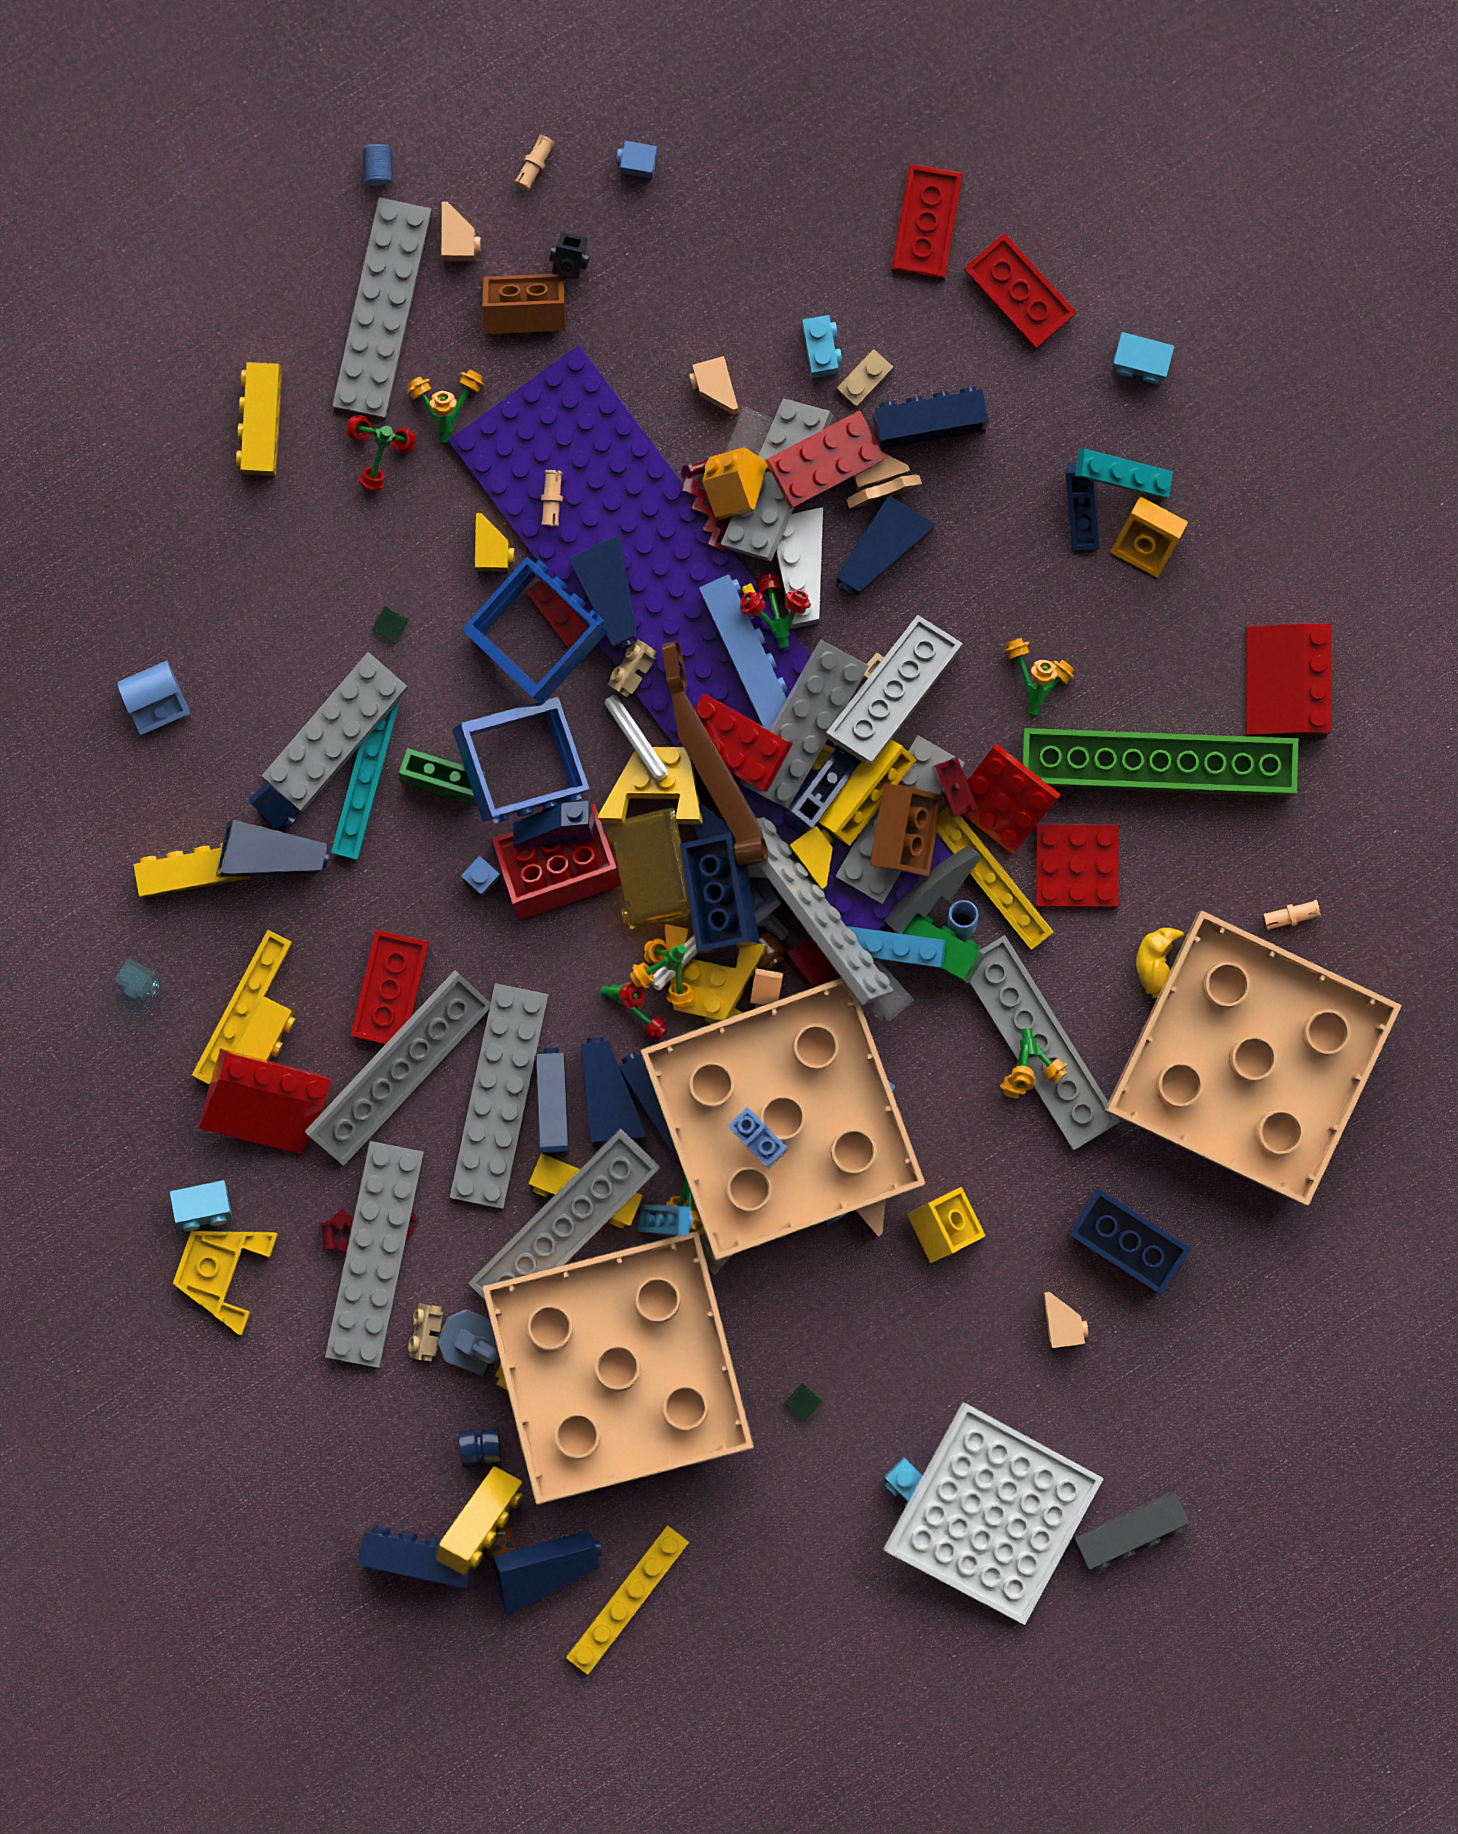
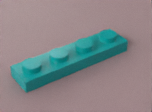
M1079 449L1075 473L1076 477L1162 499L1170 497L1173 471L1089 449Z

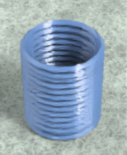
M387 145L365 146L362 149L364 183L372 186L392 183L391 147Z
M965 900L957 901L950 907L947 927L957 933L955 938L966 939L974 934L979 916L978 909L973 903ZM957 914H965L973 922L967 926H961L956 924L952 917Z

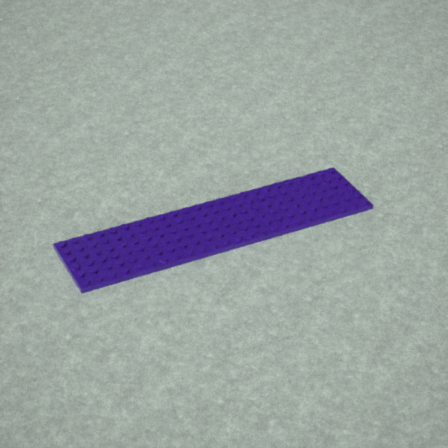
M580 345L573 348L448 440L537 561L543 562L550 569L548 575L552 579L557 576L568 586L565 591L570 596L575 593L586 603L583 608L588 613L593 608L569 562V558L618 534L638 637L634 639V642L638 639L657 651L655 654L656 659L646 674L639 669L635 672L643 679L634 693L674 747L684 746L678 742L679 737L672 696L667 683L662 645L664 643L678 641L681 647L687 680L686 695L694 709L704 693L760 724L699 592V587L728 574L731 580L737 579L741 589L751 583L755 592L760 593L759 588H756L757 583L732 550L728 549L727 553H722L706 546L711 534L701 531L707 522V517L690 510L694 498L681 492L682 482ZM545 470L562 471L560 495L563 496V502H560L559 526L541 525L543 517L541 495L544 494ZM719 535L716 542L721 544L723 537ZM763 595L762 599L765 602L763 612L772 621L774 620L771 602L766 595ZM756 615L750 621L754 629L760 628L766 643L762 644L765 653H771L775 660L777 668L773 670L777 679L782 677L789 691L785 694L787 699L811 655L791 629H789L790 635L787 636L789 646L778 648L777 638H774L773 632H771L767 624ZM578 616L588 629L590 626ZM605 634L598 644L614 666L618 667L625 659L628 648L620 651L618 647L613 650ZM827 739L826 745L844 752V755L857 765L862 762L840 746H834V743ZM694 766L695 775L708 791L697 769ZM810 769L793 801L817 771ZM731 773L756 819L765 817L771 821L776 828L778 836L789 846L803 836L782 819L787 808L743 786L740 783L742 778ZM818 822L815 824V826H817L819 830H822L824 828ZM937 832L930 871L945 859L954 855ZM829 833L833 842L830 843L832 854L827 886L823 890L824 897L830 906L840 913L841 920L845 926L878 931L888 924L884 919L901 898L924 876L901 872L884 903L880 904L835 877L858 836L849 846ZM792 851V854L796 858L798 863H801ZM808 873V876L810 877V879L813 881V883H814L815 885H817V884L815 883V881L812 879V877H811V876L809 875V873Z

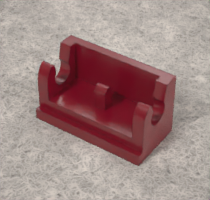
M958 757L932 767L951 818L977 809Z
M812 936L784 957L808 989L842 978Z

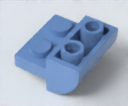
M168 660L118 681L122 699L140 735L190 714V709Z

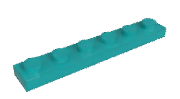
M397 702L358 749L331 850L332 854L359 860L400 702Z

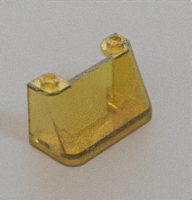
M674 807L625 818L624 823H610L611 827L606 828L608 843H614L625 899L626 908H621L623 923L629 924L630 930L691 919L680 848L681 841Z

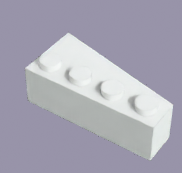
M823 507L791 514L776 549L785 598L789 592L801 590L808 594V599L811 603V607L807 608L804 614H795L791 625L792 629L819 623Z

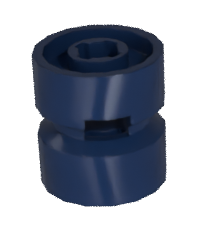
M498 1428L483 1429L481 1434H478L475 1430L459 1432L462 1467L478 1466L480 1461H483L486 1465L502 1462Z

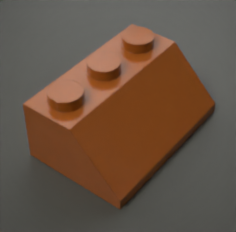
M557 274L483 277L482 308L485 334L501 335L518 332L528 334L542 331L550 333L566 331L564 277Z
M884 784L870 865L929 876L943 795L908 786Z

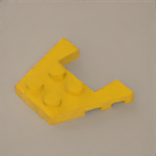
M652 747L668 771V776L661 781L655 780L635 750L598 815L601 823H624L630 798L679 799L675 818L678 824H702L699 796L695 785L694 766L685 748Z
M665 924L666 945L669 947V950L676 948L679 944L684 945L690 939L692 929ZM755 944L741 947L736 968L691 959L682 968V983H686L691 987L694 998L684 1007L673 1005V1010L719 1020L729 1019L744 992L743 989L750 976H753L757 969L756 965L761 956L764 955L768 945ZM676 975L670 980L671 985L676 983Z
M191 1231L173 1284L210 1311L220 1321L228 1325L234 1332L243 1335L251 1311L225 1303L224 1300L243 1248L271 1257L278 1233Z

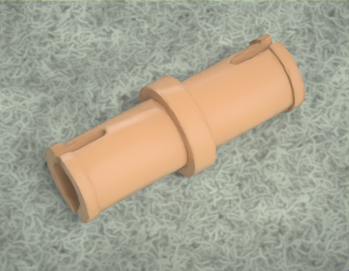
M539 135L530 155H526L524 159L525 164L514 181L520 188L529 191L538 172L543 171L545 167L544 161L555 144L550 138L546 136L543 138V135Z
M545 470L544 494L541 495V501H543L541 525L559 526L560 502H563V496L560 495L562 471Z
M1314 900L1313 902L1297 906L1290 904L1287 905L1286 909L1264 913L1263 916L1266 928L1269 931L1270 929L1289 924L1296 926L1298 925L1297 922L1316 917L1319 918L1321 914L1318 902Z

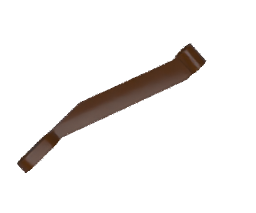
M678 641L664 643L662 645L667 683L672 696L678 737L735 837L734 849L737 862L742 867L768 861V848L763 837L762 828L686 695L687 680L681 647Z

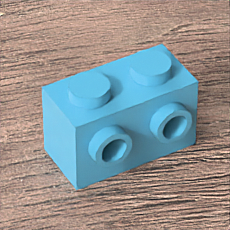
M829 315L802 319L811 379L837 375L838 365H843L841 350L840 348L835 349L833 340L838 338L836 322L831 323Z
M1122 332L1111 369L1117 370V374L1125 377H1132L1133 374L1142 376L1145 382L1158 384L1159 381L1164 382L1174 346Z
M224 1180L170 1191L175 1223L178 1230L183 1229V1231L189 1232L199 1229L201 1225L219 1226L225 1224L227 1220L233 1219L228 1190Z
M903 1457L885 1475V1478L889 1481L885 1486L896 1497L901 1493L908 1500L905 1504L907 1506L923 1475Z

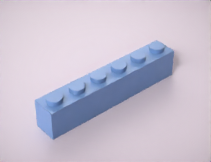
M728 574L699 587V592L761 726L769 730L786 701L785 694L789 691L783 678L777 679L773 669L777 668L772 654H766L762 647V644L766 642L760 628L754 629L750 621L754 617H748L747 614L741 613L739 608L741 599L739 595L743 594L737 579L731 580Z

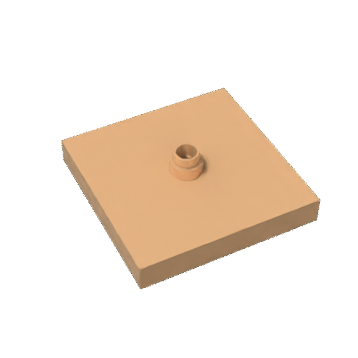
M1201 910L1197 913L1104 1111L1303 1206H1308L1402 1005Z
M843 978L641 1050L716 1260L925 1184L860 1002ZM746 1107L789 1149L769 1169L728 1127Z
M698 1231L689 1233V1235H680L483 1286L536 1504L753 1449Z

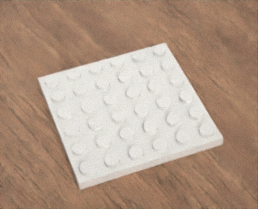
M963 1402L886 1543L884 1550L1025 1625L1104 1478Z

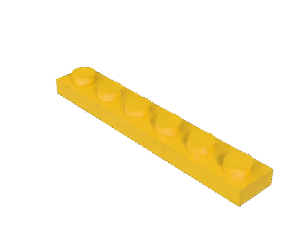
M948 808L944 809L939 815L937 833L954 854L970 845L982 856L970 874L1032 950L1054 931L960 815L951 818Z
M267 930L192 1076L210 1085L220 1048L235 1051L262 996L265 997L293 942Z
M667 1525L566 1658L588 1675L688 1545L689 1541Z

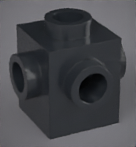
M561 232L557 245L552 246L549 262H553L552 273L564 278L579 279L581 270H587L590 254L585 253L588 238Z

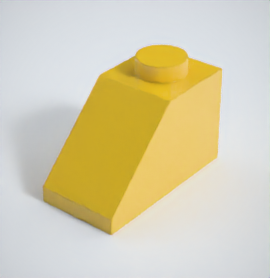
M476 513V571L509 572V564H514V548H510L508 540L482 513Z
M815 826L790 844V847L815 883L824 890L827 886L832 854L830 843L833 842V839L825 828L819 830Z

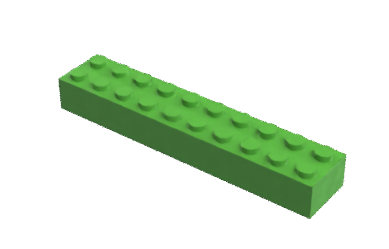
M1024 728L1022 732L1021 763L1049 786L1059 788L1294 796L1297 793L1298 739Z

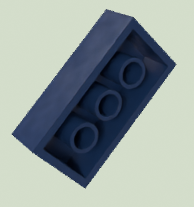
M967 387L960 389L958 394L949 395V392L945 391L933 394V398L922 400V396H916L906 399V403L895 404V401L880 403L879 408H875L874 424L880 449L986 431L988 415L983 389L976 390V387Z
M732 833L680 844L696 949L700 953L713 954L760 944L748 867H740L737 862L734 849L736 841Z
M1100 1188L1095 1189L1067 1232L1068 1236L1159 1295L1163 1294L1192 1249Z
M375 1525L372 1529L369 1528L364 1532L357 1565L462 1588L469 1586L473 1567H470L467 1573L463 1575L436 1560L438 1547L442 1541L441 1538L429 1536L426 1540L417 1539V1533L402 1531L399 1534L390 1533L391 1528L381 1525Z

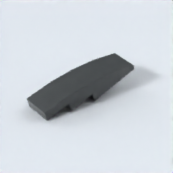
M968 845L945 859L930 871L929 876H924L901 898L884 920L893 930L902 934L916 913L926 917L941 896L950 901L982 856L973 847Z

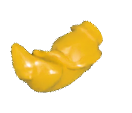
M1160 928L1146 935L1139 946L1136 956L1137 972L1141 985L1147 994H1152V999L1158 998L1167 979L1170 968L1166 964V956L1173 948L1172 942L1184 936L1182 931L1173 928Z

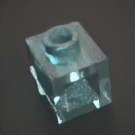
M128 957L114 981L125 987L122 991L123 993L137 1000L139 996L146 999L148 995L151 997L154 995L160 985V982L157 981L160 976Z

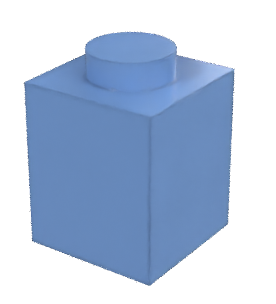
M625 141L624 148L618 149L616 164L620 165L621 174L653 179L657 146Z
M480 856L461 875L482 896L502 877Z

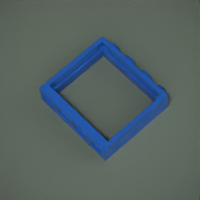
M526 557L461 630L532 698L543 704L608 631L601 625L604 620L596 612L591 610L588 613L583 608L586 603L578 595L573 593L570 596L565 591L568 586L556 576L552 579L548 575L550 569L543 562L538 560L535 563ZM536 576L590 626L538 685L484 634Z
M559 697L547 699L543 704L536 702L463 722L452 729L483 823L493 820L494 824L509 820V815L516 813L518 817H523L533 813V808L541 806L542 810H546L558 805L557 802L561 800H566L567 803L575 802L582 799L581 794L589 790ZM545 715L570 788L495 809L471 736Z

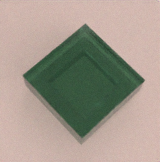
M384 606L372 631L397 643L409 619Z
M802 1382L784 1404L806 1421L823 1400Z

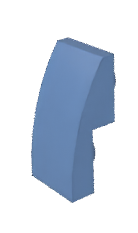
M748 1107L728 1125L729 1129L768 1169L789 1150Z

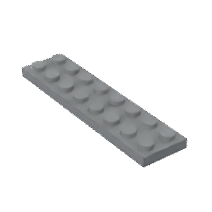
M380 197L378 199L332 407L335 409L383 419L387 417L432 208Z
M765 817L758 818L757 821L762 828L763 837L767 844L769 859L757 864L861 1004L865 1005L887 997L894 991L889 985L890 982L887 976L877 969L873 963L872 956L859 945L855 933L845 926L841 920L840 913L830 906L824 897L823 890L813 883L808 876L805 866L798 863L792 854L791 847L782 841L776 833L773 823Z
M1004 935L979 950L985 957L969 983L1017 1061L1020 1054V1040L1022 1039L1021 1029L1032 1028L1033 1038L1036 1039V1044L1040 1046L1046 1057L1052 1063L1059 1058L1063 1064H1067L1065 1068L1067 1074L1056 1083L1052 1080L1049 1082L1045 1081L1047 1078L1042 1072L1047 1066L1038 1056L1028 1058L1027 1067L1034 1073V1088L1072 1150L1077 1149L1119 1123L1118 1117L1104 1111L1108 1104L1107 1099L1007 937Z
M454 970L305 1132L344 1166L490 1009L491 1003Z
M497 983L494 985L450 1198L504 1209L549 994Z
M620 1129L468 1284L486 1300L483 1286L563 1266L659 1170L660 1166Z
M369 1141L325 1357L378 1368L380 1366L423 1151Z

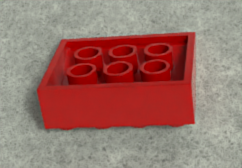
M1302 623L1246 627V735L1328 736L1332 732V624Z
M595 804L590 805L595 818L594 841L513 848V832L492 838L519 920L622 885L605 832L598 819Z
M220 1048L198 1128L303 1154L310 1139L305 1130L320 1115L331 1079L319 1073Z

